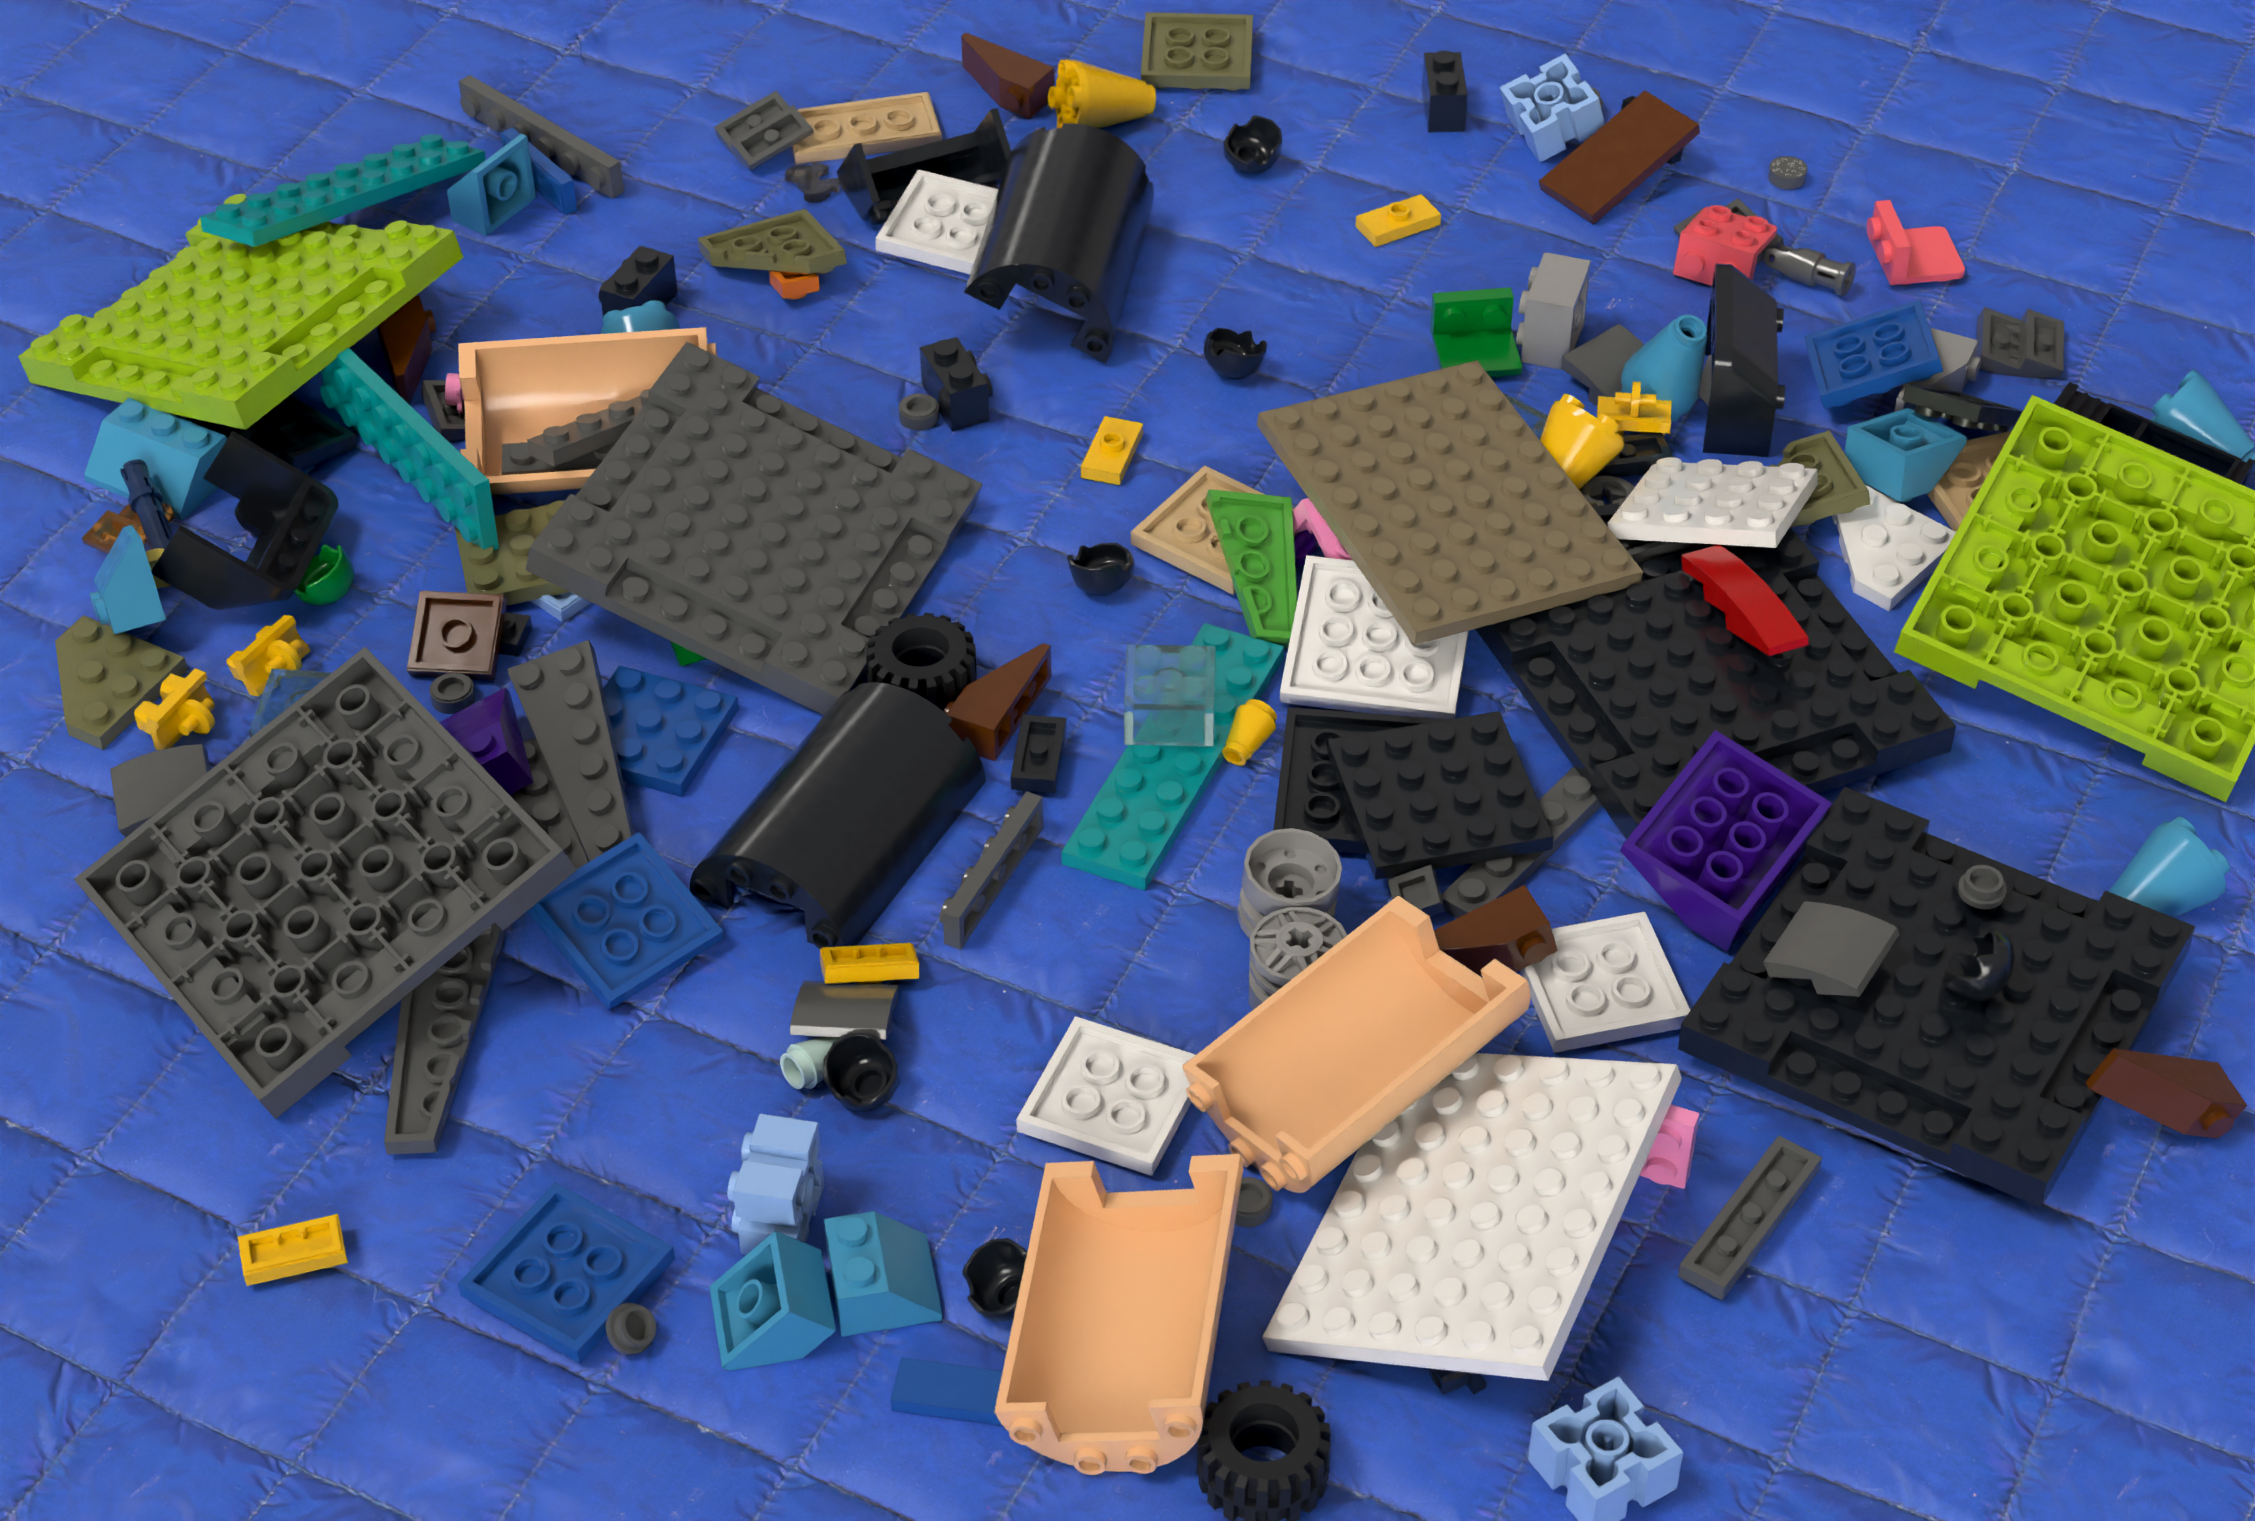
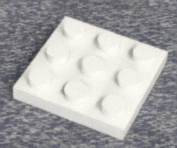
M918 169L875 238L876 251L970 275L998 189Z
M1646 912L1553 928L1552 932L1558 951L1536 964H1531L1519 970L1521 976L1528 980L1531 1000L1554 1053L1680 1029L1682 1022L1690 1012L1687 1001Z
M1075 1016L1016 1119L1017 1132L1153 1176L1191 1104V1100L1186 1093V1088L1190 1086V1083L1182 1066L1192 1059L1195 1054Z

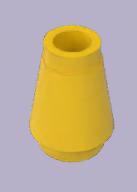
M1250 699L1245 704L1240 705L1236 710L1225 742L1226 745L1222 750L1223 757L1234 765H1245L1247 760L1275 732L1276 712L1265 702L1256 699Z

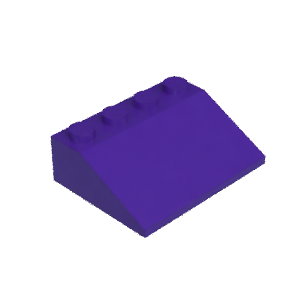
M1715 730L1623 843L1620 851L1687 927L1728 952L1803 854L1806 842L1828 812L1832 803Z

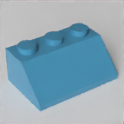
M129 397L102 420L84 478L86 482L129 498V491L120 469H124L123 465L128 461L143 460L147 464L154 486L161 491L163 496L162 508L164 513L182 521L218 488L203 479L226 442V435L173 414L157 411Z

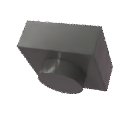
M1432 865L1388 879L1392 900L1400 896L1430 917L1445 912L1437 874Z

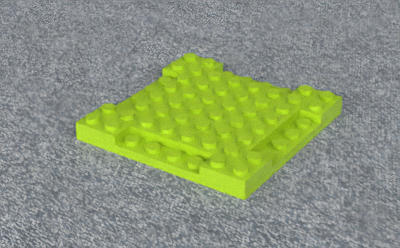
M245 194L233 195L227 198L224 204L244 202L247 196ZM200 218L197 222L198 224L185 233L190 247L180 250L176 254L175 259L167 265L153 270L149 274L148 279L137 287H132L123 292L121 299L110 307L97 311L94 314V318L80 314L65 317L60 321V326L49 334L35 339L31 343V347L18 357L32 384L123 403L130 397L157 411L246 430L337 358V354L353 346L464 257L454 230L437 228L433 225L407 223L403 220L390 223L385 227V231L326 221L253 247L202 232Z
M2032 395L1905 623L1894 652L1976 689L1979 681L1983 680L2146 754L2142 765L2226 803L2255 744V490Z

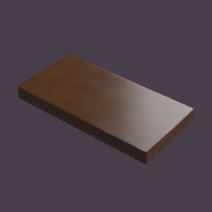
M1644 90L1539 180L1540 190L1587 221L1595 224L1700 134L1699 124Z

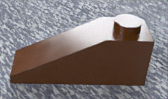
M965 32L961 35L962 66L999 107L1031 119L1048 104L1049 88L1055 86L1054 67Z
M419 295L413 297L376 327L396 392L409 405L432 352L430 333L436 332L432 310H424Z
M1042 643L964 687L955 702L951 701L947 705L944 712L953 719L949 727L961 740L968 737L980 757L992 761L997 760L1021 724L1022 715H1027L1051 678V645Z
M1525 885L1434 930L1439 949L1479 976L1482 975L1480 970L1494 959L1517 972L1531 964L1542 961L1547 956L1558 951L1550 922Z
M2114 1048L2085 1082L2090 1090L2184 1135L2219 1138L2232 1128L2234 1120L2248 1106L2220 1064L2212 1061Z

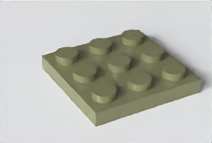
M1145 12L1141 80L1146 84L1153 85L1155 89L1167 87L1189 88L1193 90L1218 88L1230 91L1250 89L1253 15Z
M555 501L544 506L525 510L518 509L507 514L494 516L499 549L493 550L492 546L482 549L478 544L474 545L472 542H466L459 529L455 527L467 593L504 594L507 599V606L536 600L544 595L554 596L568 593L569 591L526 571L530 546L565 501Z

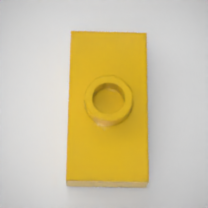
M1422 194L1357 215L1355 227L1374 247L1440 225L1441 213Z
M1104 416L1081 465V478L1120 485L1143 436V423Z
M911 943L823 947L820 949V966L825 984L849 982L880 984L883 980L919 978V961L914 945Z
M338 1214L238 1236L246 1286L348 1263Z

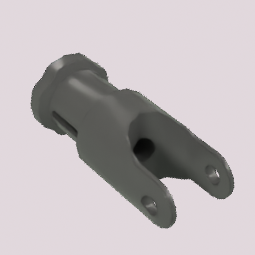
M1778 246L1776 249H1768L1763 256L1764 263L1768 267L1781 271L1791 279L1813 287L1819 284L1834 289L1836 294L1840 296H1845L1848 293L1856 274L1855 263L1849 261L1845 264L1827 259L1824 253L1809 248L1793 249L1787 246ZM1771 254L1773 255V258H1774V261H1773V262L1770 261V259H1769V257H1770Z

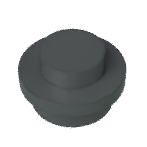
M1973 866L1959 880L1958 894L1966 904L1979 909L1995 908L2003 903L2006 897L2007 887L2003 876L1997 869L1991 866Z
M634 1303L619 1305L607 1317L606 1334L608 1340L622 1354L635 1355L643 1352L649 1347L656 1334L655 1318L643 1306Z

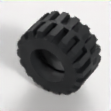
M915 613L906 614L903 619L896 617L888 621V626L881 625L875 630V636H871L867 643L868 683H886L905 688L927 699L942 711H945L949 702L956 701L965 686L977 680L976 646L973 636L970 632H965V626L961 623H951L950 617L944 615L934 617L933 613H924V615L915 616Z
M1260 1380V1386L1254 1387L1250 1386L1249 1381L1237 1385V1392L1233 1393L1226 1389L1218 1394V1403L1210 1402L1205 1408L1202 1431L1197 1440L1198 1484L1202 1493H1208L1207 1502L1214 1510L1223 1507V1517L1234 1521L1237 1517L1243 1518L1244 1521H1279L1282 1519L1298 1521L1300 1520V1510L1310 1513L1317 1506V1497L1323 1498L1327 1489V1480L1329 1479L1331 1431L1329 1423H1325V1413L1320 1406L1312 1407V1397L1305 1392L1296 1395L1293 1393V1386L1282 1383L1280 1388L1272 1387L1270 1380ZM1267 1446L1282 1451L1286 1456L1274 1461H1256L1245 1457L1241 1452L1252 1447Z

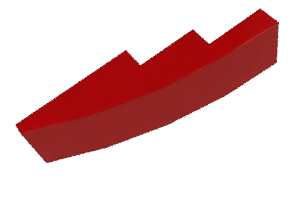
M1716 545L1681 555L1682 570L1703 583L1704 600L1725 612L1727 630L1768 656L1809 645L1808 636L1784 603L1764 580L1721 545Z

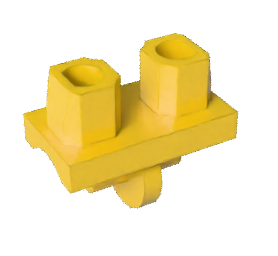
M1632 382L1631 393L1615 392V397L1598 396L1597 416L1599 413H1602L1616 421L1620 425L1617 431L1619 435L1624 436V431H1638L1640 434L1662 433L1663 436H1665V433L1670 434L1672 401L1656 400L1655 394H1640L1641 382Z
M284 615L272 626L266 625L256 633L255 641L243 651H236L227 658V665L234 678L243 681L249 694L259 697L284 674L294 675L302 667L301 659L311 650L298 634L294 617Z
M195 668L186 678L171 673L161 684L160 694L162 703L157 705L149 701H143L135 709L134 716L138 729L152 736L156 750L171 748L183 735L188 736L192 731L203 735L208 734L215 726V719L211 713L215 708V704L205 688L206 672Z

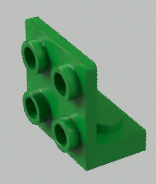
M1511 287L1432 293L1430 333L1440 369L1478 361L1490 377L1520 375L1522 373V363L1511 330L1514 301Z

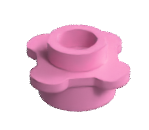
M448 373L445 384L446 405L457 406L458 414H463L465 400L459 374Z

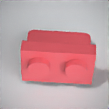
M1875 201L1873 217H1869L1867 220V234L1890 286L1933 281L1945 282L1964 277L1965 267L1946 228L1934 226L1903 229L1891 201Z
M1712 205L1705 207L1680 234L1673 274L1712 286L1715 263L1732 264L1753 281L1757 257L1776 236L1777 227L1769 224L1766 219L1759 216L1745 217L1731 213V210L1725 206Z

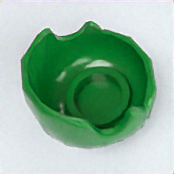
M323 545L320 554L313 556L299 586L294 592L301 601L315 606L330 605L348 593L354 583V566L342 546L338 545L337 550L328 545Z

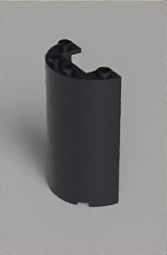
M1063 123L1062 128L1046 130L1043 127L1021 139L1010 153L964 293L1000 310L1014 286L1018 284L1085 318L1086 320L1073 338L1070 346L1106 363L1113 347L1153 206V182L1149 181L1145 172L1146 165L1141 157L1127 143L1115 135L1084 124Z
M877 682L859 684L854 690L845 691L696 866L690 879V892L703 902L713 903L729 910L734 904L732 881L740 887H748L770 896L777 902L787 903L804 910L807 942L814 944L817 948L857 946L986 782L980 757L968 737L961 740L949 727L953 719L927 699L905 688Z

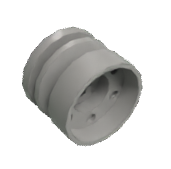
M1294 828L1279 829L1258 837L1247 849L1237 916L1241 929L1249 939L1258 921L1273 911L1287 907H1310L1328 913L1334 918L1342 865L1337 851L1327 840L1309 831Z
M1287 907L1273 911L1258 921L1250 935L1249 1005L1251 1009L1254 1010L1345 938L1347 933L1342 924L1328 913L1310 907Z

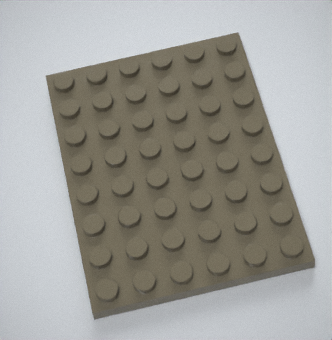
M1478 361L1258 413L1257 427L1413 645L1581 601L1595 595L1607 594L1628 588L1633 584L1641 583L1643 575L1641 568Z

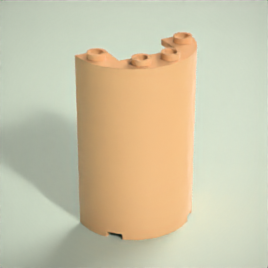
M706 327L458 343L459 380L465 400L466 449H460V453L489 479L491 495L581 489L595 469L502 475V444L527 442L528 439L543 434L546 428L569 424L576 421V418L582 414L597 413L607 409L609 404L613 402L627 401L638 397L642 391L652 388L686 342L717 356L716 343H708Z
M1397 896L1185 1063L1182 1068L1190 1083V1086L1186 1088V1093L1191 1102L1200 1111L1208 1113L1216 1126L1230 1141L1228 1147L1231 1154H1241L1244 1167L1252 1164L1260 1171L1265 1182L1275 1191L1284 1188L1295 1193H1304L1523 1015L1530 1004L1528 980L1496 959L1480 970L1482 977H1480L1439 949L1429 915L1400 896Z
M1241 1154L1191 1156L1189 1174L1195 1189L1107 1193L1094 1161L1045 1164L994 1411L1013 1441L1026 1445L1053 1460L1072 1465L1079 1472L1087 1475H1098L1104 1471H1132L1139 1474H1148L1153 1472L1156 1467L1180 1458L1195 1445L1203 1426L1243 1175Z

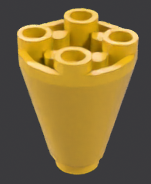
M1061 59L1058 64L1056 86L1049 88L1048 104L1050 108L1056 111L1057 128H1062L1063 123H1075L1100 129L1144 117L1145 114H1152L1156 105V92L1153 85L1146 84L1142 80L1082 61Z
M1563 394L1560 401H1555L1550 409L1540 441L1580 490L1621 452L1624 447V439L1617 433L1620 425L1612 418L1602 413L1595 417L1583 410L1585 406L1578 399L1569 394Z

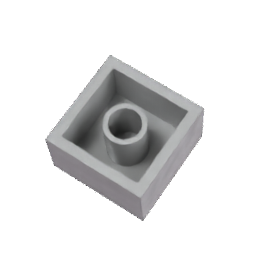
M1544 252L1539 267H1532L1528 281V290L1530 291L1523 290L1519 304V314L1525 315L1524 322L1521 321L1516 337V345L1522 346L1521 362L1562 370V356L1576 348L1585 324L1591 260Z

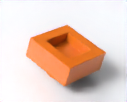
M769 270L770 284L782 298L801 299L808 293L820 291L819 276L816 273L808 274Z

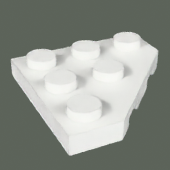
M1865 485L1869 490L1871 504L1856 508L1850 513L1832 515L1833 523L1837 524L1839 530V544L1844 562L1848 564L1850 569V583L1853 593L1890 611L1936 569L1956 532Z

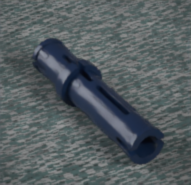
M140 459L128 461L123 465L124 469H120V472L129 491L128 502L133 512L137 513L151 550L165 549L174 535L162 508L163 496L161 491L154 486L145 461Z

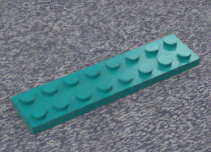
M437 134L424 135L420 137L419 142L395 145L392 147V151L384 154H368L363 157L364 161L355 164H339L335 166L334 171L326 174H310L306 176L305 181L280 184L276 187V191L267 194H251L246 197L244 202L219 205L216 207L215 212L200 216L202 232L256 247L473 170L486 160L485 150L469 147V144L464 141L450 142L443 140L442 136Z
M349 347L337 354V358L320 371L324 384L320 387V393L326 406L330 409L334 408L341 415L344 423L348 427L352 426L360 434L366 445H372L380 453L381 458L386 464H391L399 471L405 483H411L419 491L426 503L431 502L439 510L442 518L447 523L451 522L459 529L466 542H472L474 545L478 544L482 549L490 546L493 547V550L499 549L489 479Z
M1204 623L1061 852L1062 865L1145 891L1223 762L1222 750L1226 745L1225 742L1237 708L1250 699L1260 700L1284 659V646L1261 639H1254L1248 635Z

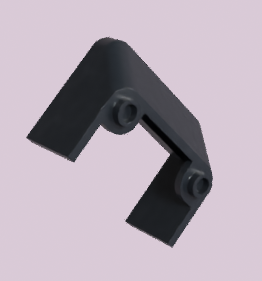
M995 108L987 113L972 133L866 160L862 144H855L839 167L837 176L841 188L863 221L870 220L871 225H879L887 221L918 169L999 189L998 185L1001 183L1011 148L998 109Z
M1715 263L1706 327L1707 342L1705 355H1711V390L1703 453L1769 457L1776 409L1783 410L1785 400V385L1778 384L1777 332H1782L1784 308H1777L1776 299L1732 264Z
M232 431L203 479L239 499L235 508L237 521L245 530L259 536L246 562L180 525L151 570L152 575L198 600L207 607L216 610L289 599L299 586L339 505L337 496L329 487Z

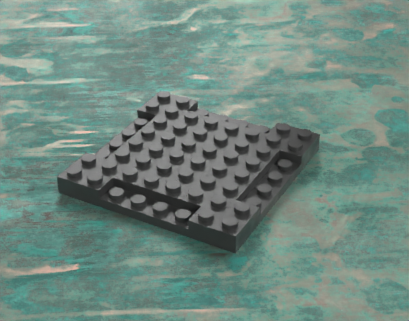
M686 342L649 390L646 404L576 496L573 494L568 496L529 548L526 571L825 715L845 691H852L862 683L867 675L866 649H868L867 643L870 637L875 636V630L881 625L888 626L889 620L896 617L899 619L904 618L975 508L982 483L910 448L907 449L903 457L895 455L758 389L760 376Z
M364 647L74 878V880L255 1097L277 1119L352 1056L345 1048L349 1042L493 923L504 931L573 874L576 868L563 849L391 672Z

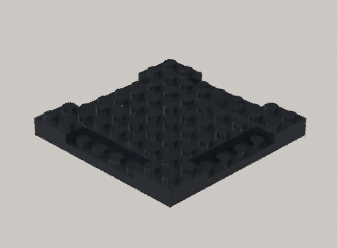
M1789 527L1776 548L1735 545L1721 546L1749 566L1784 603L1808 636L1809 645L1768 656L1726 629L1725 612L1704 600L1703 583L1682 570L1681 555L1716 546L1717 544H1701L1638 563V566L1643 571L1640 584H1633L1628 588L1595 595L1581 601L1475 629L1580 776L1588 780L1591 785V791L1626 840L1715 730L1815 793H1821L1951 752L1956 725L1910 670L1897 672L1817 575L1819 561L1791 527Z
M1844 787L1806 842L1803 858L1730 964L1724 962L1682 1022L1678 1050L2042 1208L2105 1096L2090 1090L2085 1082L2114 1048L2132 1051L2187 956L2195 926L2106 890L2099 901L2093 900L1928 834L1930 820ZM1976 865H1988L1997 869L2002 874L2007 887L2003 903L1995 908L1979 909L1966 904L1958 894L1959 880L1969 868ZM1804 901L1832 904L1857 910L1884 920L1898 928L1899 937L1860 997L1817 994L1811 979L1769 977L1763 962ZM1992 929L2009 938L2015 953L2013 972L2007 985L1997 995L1986 1001H1972L1942 985L1944 973L1955 954L1971 955L1977 951V945L1973 941L1974 936H1985Z

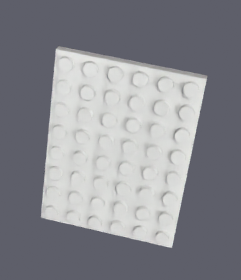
M1475 1053L1358 1149L1262 1336L1268 1351L1549 1381L1682 1080L1677 1064Z

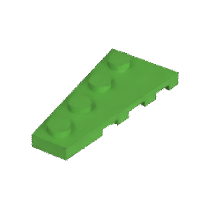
M1209 489L1206 502L1250 636L1254 639H1261L1288 648L1297 606L1292 497Z

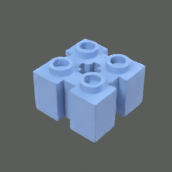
M1566 54L1540 66L1541 74L1532 79H1529L1524 74L1499 87L1508 119L1520 135L1524 134L1528 147L1540 163L1566 150V141L1576 138L1579 142H1582L1605 124L1599 98L1586 81L1581 82L1579 71Z
M759 1114L753 1133L747 1132L745 1134L741 1149V1160L743 1163L740 1172H732L727 1194L728 1200L734 1202L735 1205L732 1216V1232L738 1233L741 1254L747 1255L775 1230L806 1243L809 1234V1221L811 1216H815L824 1188L822 1160L817 1158L821 1148L818 1122Z
M1619 1376L1585 1394L1581 1411L1574 1413L1566 1404L1532 1423L1528 1460L1553 1490L1559 1486L1567 1487L1566 1507L1578 1521H1620L1626 1517L1628 1501L1636 1500L1642 1507H1645L1677 1489L1683 1451L1658 1422L1648 1427L1642 1423L1644 1405Z

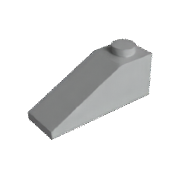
M1931 328L1944 372L1934 374L1924 381H1912L1904 384L1897 397L1895 412L1906 408L1915 411V404L1902 401L1906 385L1962 393L1968 380L1975 381L1980 368L1981 358L1975 356L1978 340Z

